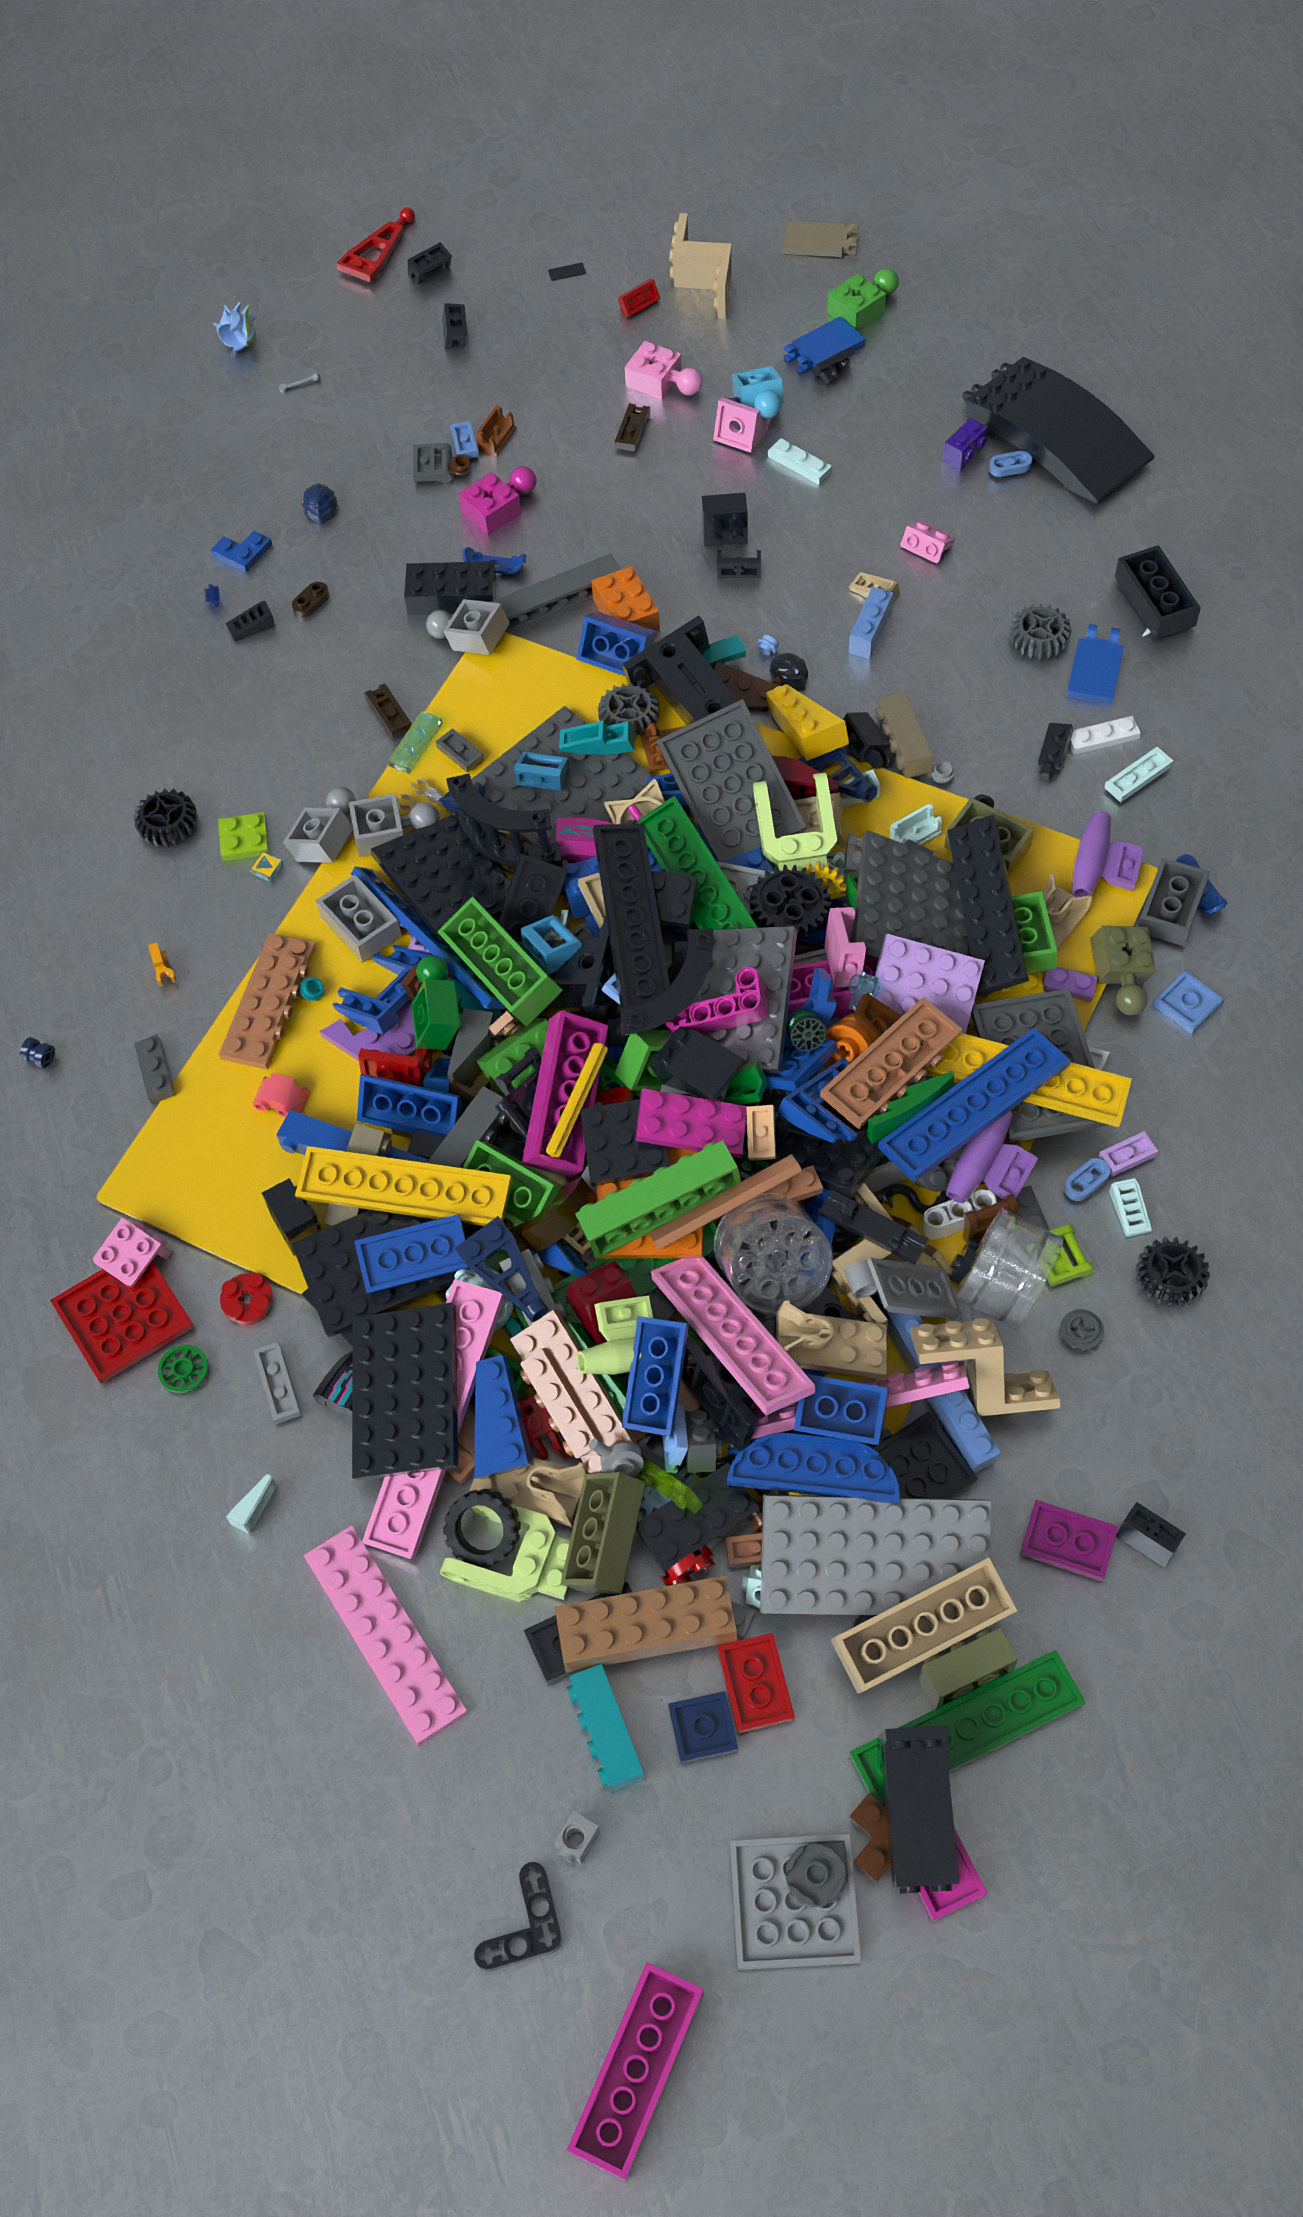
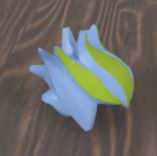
M240 302L231 312L224 305L225 310L220 323H213L219 338L225 345L234 348V353L249 347L254 342L256 336L253 321L257 318V314L248 317L249 305L240 313Z

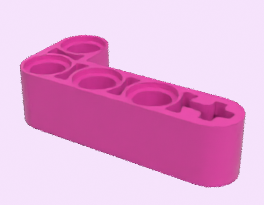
M744 967L736 975L737 993L690 1004L665 1024L673 1033L681 1026L705 1035L761 1021L767 1016L769 1010L765 981L754 968ZM732 1009L729 1014H726L728 1010Z

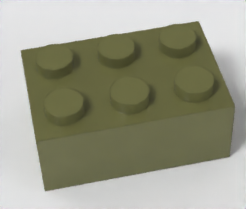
M970 798L947 830L994 814L997 820L1009 877L1030 848L1034 828ZM946 831L944 847L951 850L948 832Z
M988 1628L977 1634L976 1640L968 1644L966 1641H961L950 1648L951 1652L943 1656L937 1653L924 1661L925 1664L922 1666L919 1683L933 1709H937L1015 1669L1018 1658L1001 1628L994 1631Z

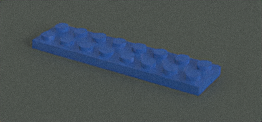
M1033 1028L879 1141L878 1148L915 1182L1068 1068L1071 1060L1038 1030Z

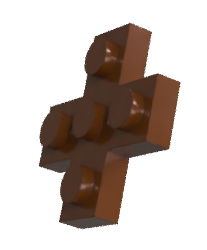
M868 1793L849 1816L855 1824L872 1838L853 1863L877 1883L890 1867L885 1807Z

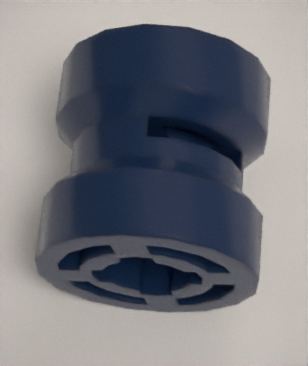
M32 1037L27 1038L20 1049V1058L29 1063L34 1062L36 1066L44 1069L52 1063L55 1056L54 1046L47 1043L41 1044L39 1040Z

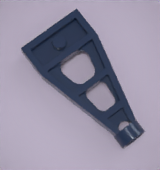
M841 748L808 761L803 756L797 759L820 773L834 762H837L841 769L827 776L839 783L838 792L861 799L867 803L871 802L877 795V786L864 777ZM848 775L855 778L849 784L839 782Z
M499 1216L455 1248L456 1252L475 1275L493 1289L502 1293L506 1299L522 1310L531 1322L539 1320L547 1313L548 1307L540 1299L517 1241ZM503 1249L507 1251L510 1257L511 1267L501 1275H498L486 1267V1261ZM519 1273L526 1284V1288L516 1295L505 1286V1282Z

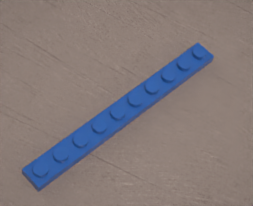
M354 867L351 875H356L394 915L399 925L406 928L413 939L424 945L425 951L442 958L446 962L448 970L452 973L451 976L460 981L466 987L465 990L468 993L475 995L480 1000V1005L489 1010H493V1008L505 1009L503 1003L446 941L441 943L419 914L373 869Z

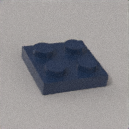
M725 1691L668 1704L681 1764L738 1752Z

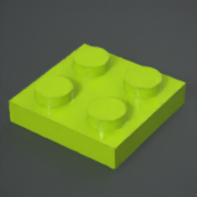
M265 812L218 819L220 852L223 862L258 857L262 853L269 855Z

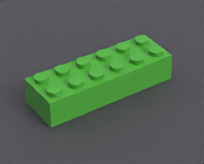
M473 897L438 931L442 938L503 1005L526 1027L563 991L501 924Z
M723 1140L718 1143L712 1142L694 1155L688 1154L678 1160V1163L670 1167L665 1166L657 1169L652 1176L644 1180L637 1179L629 1187L621 1191H613L595 1204H586L575 1215L596 1259H599L649 1234V1232L737 1185L741 1182L738 1167Z

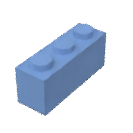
M876 587L871 588L850 633V654L868 659L871 658L892 612L894 592Z

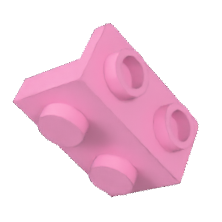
M917 521L906 527L901 547L934 563H938L941 560L943 551L953 547L955 538L949 536L947 531L931 528L930 524L925 521Z

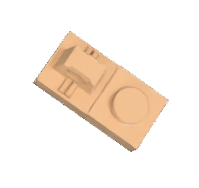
M773 1105L747 1107L748 1159L750 1161L776 1159L775 1110Z

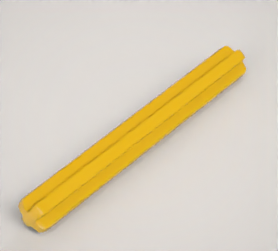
M595 1043L546 1148V1153L551 1157L559 1158L581 1112L580 1109H582L603 1063L608 1048L602 1043Z

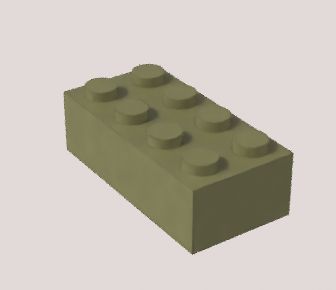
M621 1472L585 1474L560 1585L586 1594L622 1593L634 1532L637 1527L640 1504L643 1499L644 1481Z

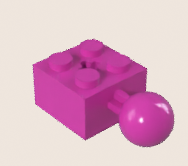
M525 466L517 467L512 471L509 483L507 484L493 472L489 473L458 493L461 512L487 535L493 533L521 514L518 494L525 495L534 490L537 483L534 471Z

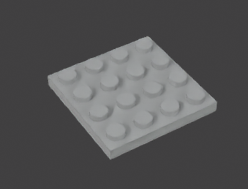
M850 1834L730 1840L738 1970L861 1963ZM822 1843L833 1848L841 1856L846 1869V1884L842 1894L834 1903L822 1908L808 1907L799 1903L790 1893L786 1883V1866L790 1856L799 1847L804 1845Z

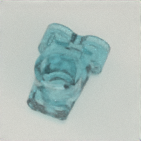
M864 972L862 975L854 974L849 982V992L854 995L853 997L851 996L848 1008L856 1011L862 995L866 993L876 997L880 991L879 978Z

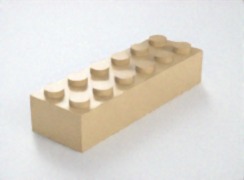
M987 1558L830 1640L858 1694L1017 1612V1609L990 1558Z

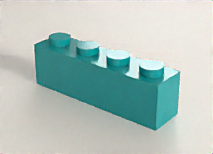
M602 1663L569 1676L571 1686L566 1688L572 1704L578 1702L582 1713L577 1714L582 1731L588 1730L592 1740L588 1741L587 1744L592 1758L598 1757L602 1768L597 1771L603 1787L609 1785L611 1792L614 1793L644 1781L643 1770Z

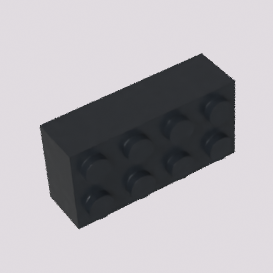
M1159 545L1118 558L1115 578L1155 640L1197 625L1201 607Z
M494 561L406 563L404 599L407 615H430L436 610H444L449 614H454L463 599L484 602L496 600L497 578Z
M726 1463L637 1522L636 1531L665 1576H669L667 1571L692 1552L696 1557L703 1554L700 1548L708 1546L710 1550L725 1541L726 1537H731L752 1523L753 1518L760 1513V1508L745 1487L727 1485V1476L731 1467L729 1463Z

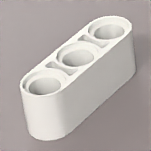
M982 1189L973 1192L963 1204L950 1200L927 1209L922 1226L923 1234L929 1239L936 1240L964 1230L965 1221L963 1217H958L954 1213L960 1212L963 1214L970 1210L975 1212L982 1209L978 1204H986L987 1206L995 1204V1195L989 1190ZM937 1221L940 1223V1225L935 1226L930 1224L929 1222Z

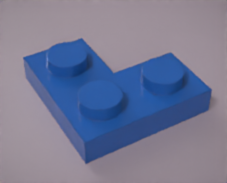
M253 531L241 544L223 536L211 549L213 557L247 572L272 546L271 538L256 531Z

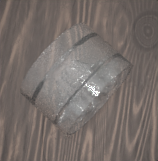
M762 1193L727 1212L716 1230L714 1252L717 1263L740 1299L756 1311L776 1315L784 1301H790L791 1305L800 1310L814 1301L828 1283L833 1265L830 1243L803 1207L785 1195L777 1193ZM777 1220L776 1231L771 1229V1221ZM809 1231L810 1237L803 1239L804 1235ZM795 1232L793 1237L787 1236V1234ZM743 1242L750 1245V1250L739 1248ZM806 1253L805 1258L800 1260L801 1256ZM752 1262L751 1268L746 1269L747 1265ZM747 1278L751 1279L747 1284L742 1282ZM771 1281L770 1285L763 1286L764 1283Z
M1001 1207L982 1238L971 1269L960 1282L954 1298L1017 1330L1039 1296L1059 1255L1063 1238Z

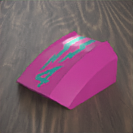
M588 817L556 818V842H559L562 858L580 862L597 856L593 827L594 825L613 823Z

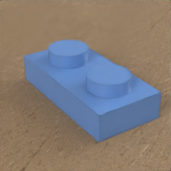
M471 421L451 424L450 428L456 455H464L468 459L478 457Z

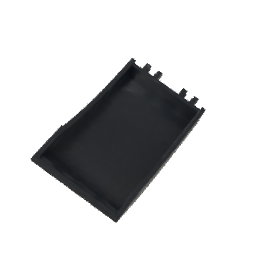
M1022 357L1012 365L1006 362L1000 366V371L999 369L992 371V380L984 386L975 384L972 386L971 392L967 390L962 394L966 403L967 420L972 418L987 426L988 431L1014 444L1022 451L1029 453L1032 458L1064 484L1065 489L1096 504L1154 459V454L1102 401L1071 379L1028 358Z

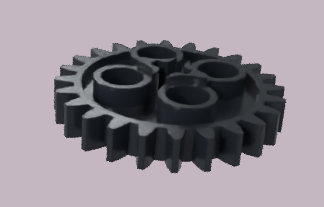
M784 865L783 871H780L775 866L773 874L766 870L764 878L759 876L757 884H753L750 894V909L753 910L752 916L753 918H758V925L766 924L765 928L794 926L797 929V937L800 932L804 937H807L808 929L815 933L817 926L822 927L824 920L828 919L831 907V894L827 893L828 886H822V878L814 879L815 872L807 875L806 867L800 872L797 871L796 865L793 866L792 870H788V867Z

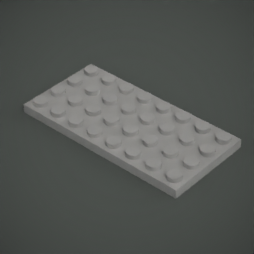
M763 1495L760 1612L767 1614L879 1615L967 1568L990 1558L991 1501L981 1499L899 1498V1504H891L849 1497Z

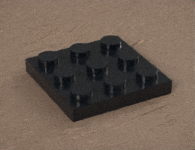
M640 1099L580 1109L590 1183L592 1186L652 1176L661 1167H670L667 1146L635 1141Z
M926 1412L883 1441L881 1445L873 1448L894 1471L899 1486L900 1498L952 1499L978 1480L977 1476L929 1412Z

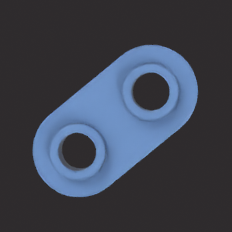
M1025 451L996 455L990 459L989 471L997 477L1024 473L1031 468L1032 457Z
M1093 1158L1087 1161L1067 1178L1064 1187L1066 1195L1075 1201H1082L1088 1198L1108 1181L1111 1172L1109 1164L1100 1158ZM1097 1172L1100 1176L1096 1177L1092 1173ZM1074 1187H1078V1188H1080L1082 1191L1078 1192V1191H1075L1073 1188H1074Z

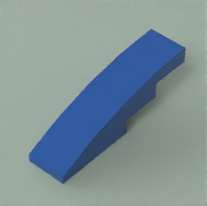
M559 1241L538 1252L542 1262L572 1276L582 1277L590 1273L574 1251ZM535 1250L531 1251L532 1255L537 1253Z

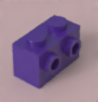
M969 418L945 442L943 462L961 471L985 447L988 441V427Z

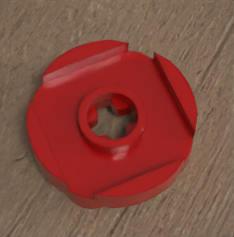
M259 1273L240 1274L222 1285L220 1306L225 1316L239 1325L248 1326L259 1323L267 1316L266 1313L270 1307H273L274 1294L271 1286ZM244 1295L254 1296L250 1299L249 1304L240 1301Z
M704 1546L700 1548L703 1554L696 1557L692 1552L673 1565L667 1571L669 1576L661 1577L665 1586L692 1582L691 1577L698 1572L704 1574L716 1565L713 1561L715 1556L710 1548Z

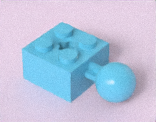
M773 366L732 374L734 396L738 397V403L760 410V416L766 419L773 418L779 413L781 404L785 403L782 378Z

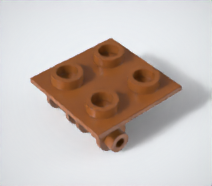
M654 723L647 726L646 734H641V739L650 772L669 768L656 741L686 726L662 731Z

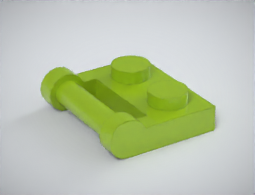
M1072 1224L1058 1227L1029 1239V1244L1051 1287L1078 1277L1089 1276L1095 1271L1092 1262H1088L1074 1235L1075 1230ZM1059 1239H1065L1078 1266L1073 1267Z

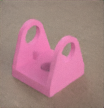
M736 396L722 397L718 401L713 440L751 453L768 430L772 418L766 419L764 424L765 418L760 416V410L738 403V397ZM733 421H737L740 424V430L733 426Z

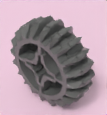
M1032 604L1029 609L1024 607L1021 612H1017L1011 621L1009 631L1011 644H1015V650H1021L1022 655L1029 654L1030 659L1033 656H1038L1039 660L1042 656H1045L1047 659L1050 658L1051 654L1057 656L1059 652L1064 651L1070 642L1072 631L1070 620L1066 619L1065 613L1059 612V608L1053 610L1051 605L1043 607L1040 604L1039 607H1035Z
M622 682L619 688L614 685L612 691L606 690L605 696H601L598 705V718L600 721H604L606 726L629 721L635 731V739L637 735L646 733L645 731L649 724L654 723L657 725L660 716L659 702L656 699L655 693H651L649 687L643 689L641 684L634 686L631 683L629 686H625ZM643 707L646 709L644 713L641 711ZM614 709L617 710L615 714L612 713Z

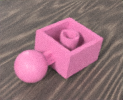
M647 341L643 342L625 366V382L627 387L659 399H663L674 383H677L679 391L687 396L697 394L703 385V378L698 370L694 368L682 370L680 353Z

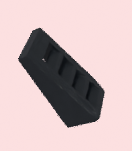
M264 600L228 621L226 626L233 640L236 641L273 627L275 623L273 615ZM240 626L241 629L237 631L235 627Z

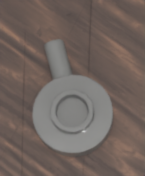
M592 1439L589 1443V1448L601 1455L600 1463L603 1473L621 1472L633 1477L643 1468L641 1450L634 1444L618 1443L609 1447L597 1439Z

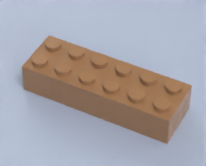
M726 1575L555 1607L566 1673L589 1669L601 1663L602 1666L737 1641V1630Z

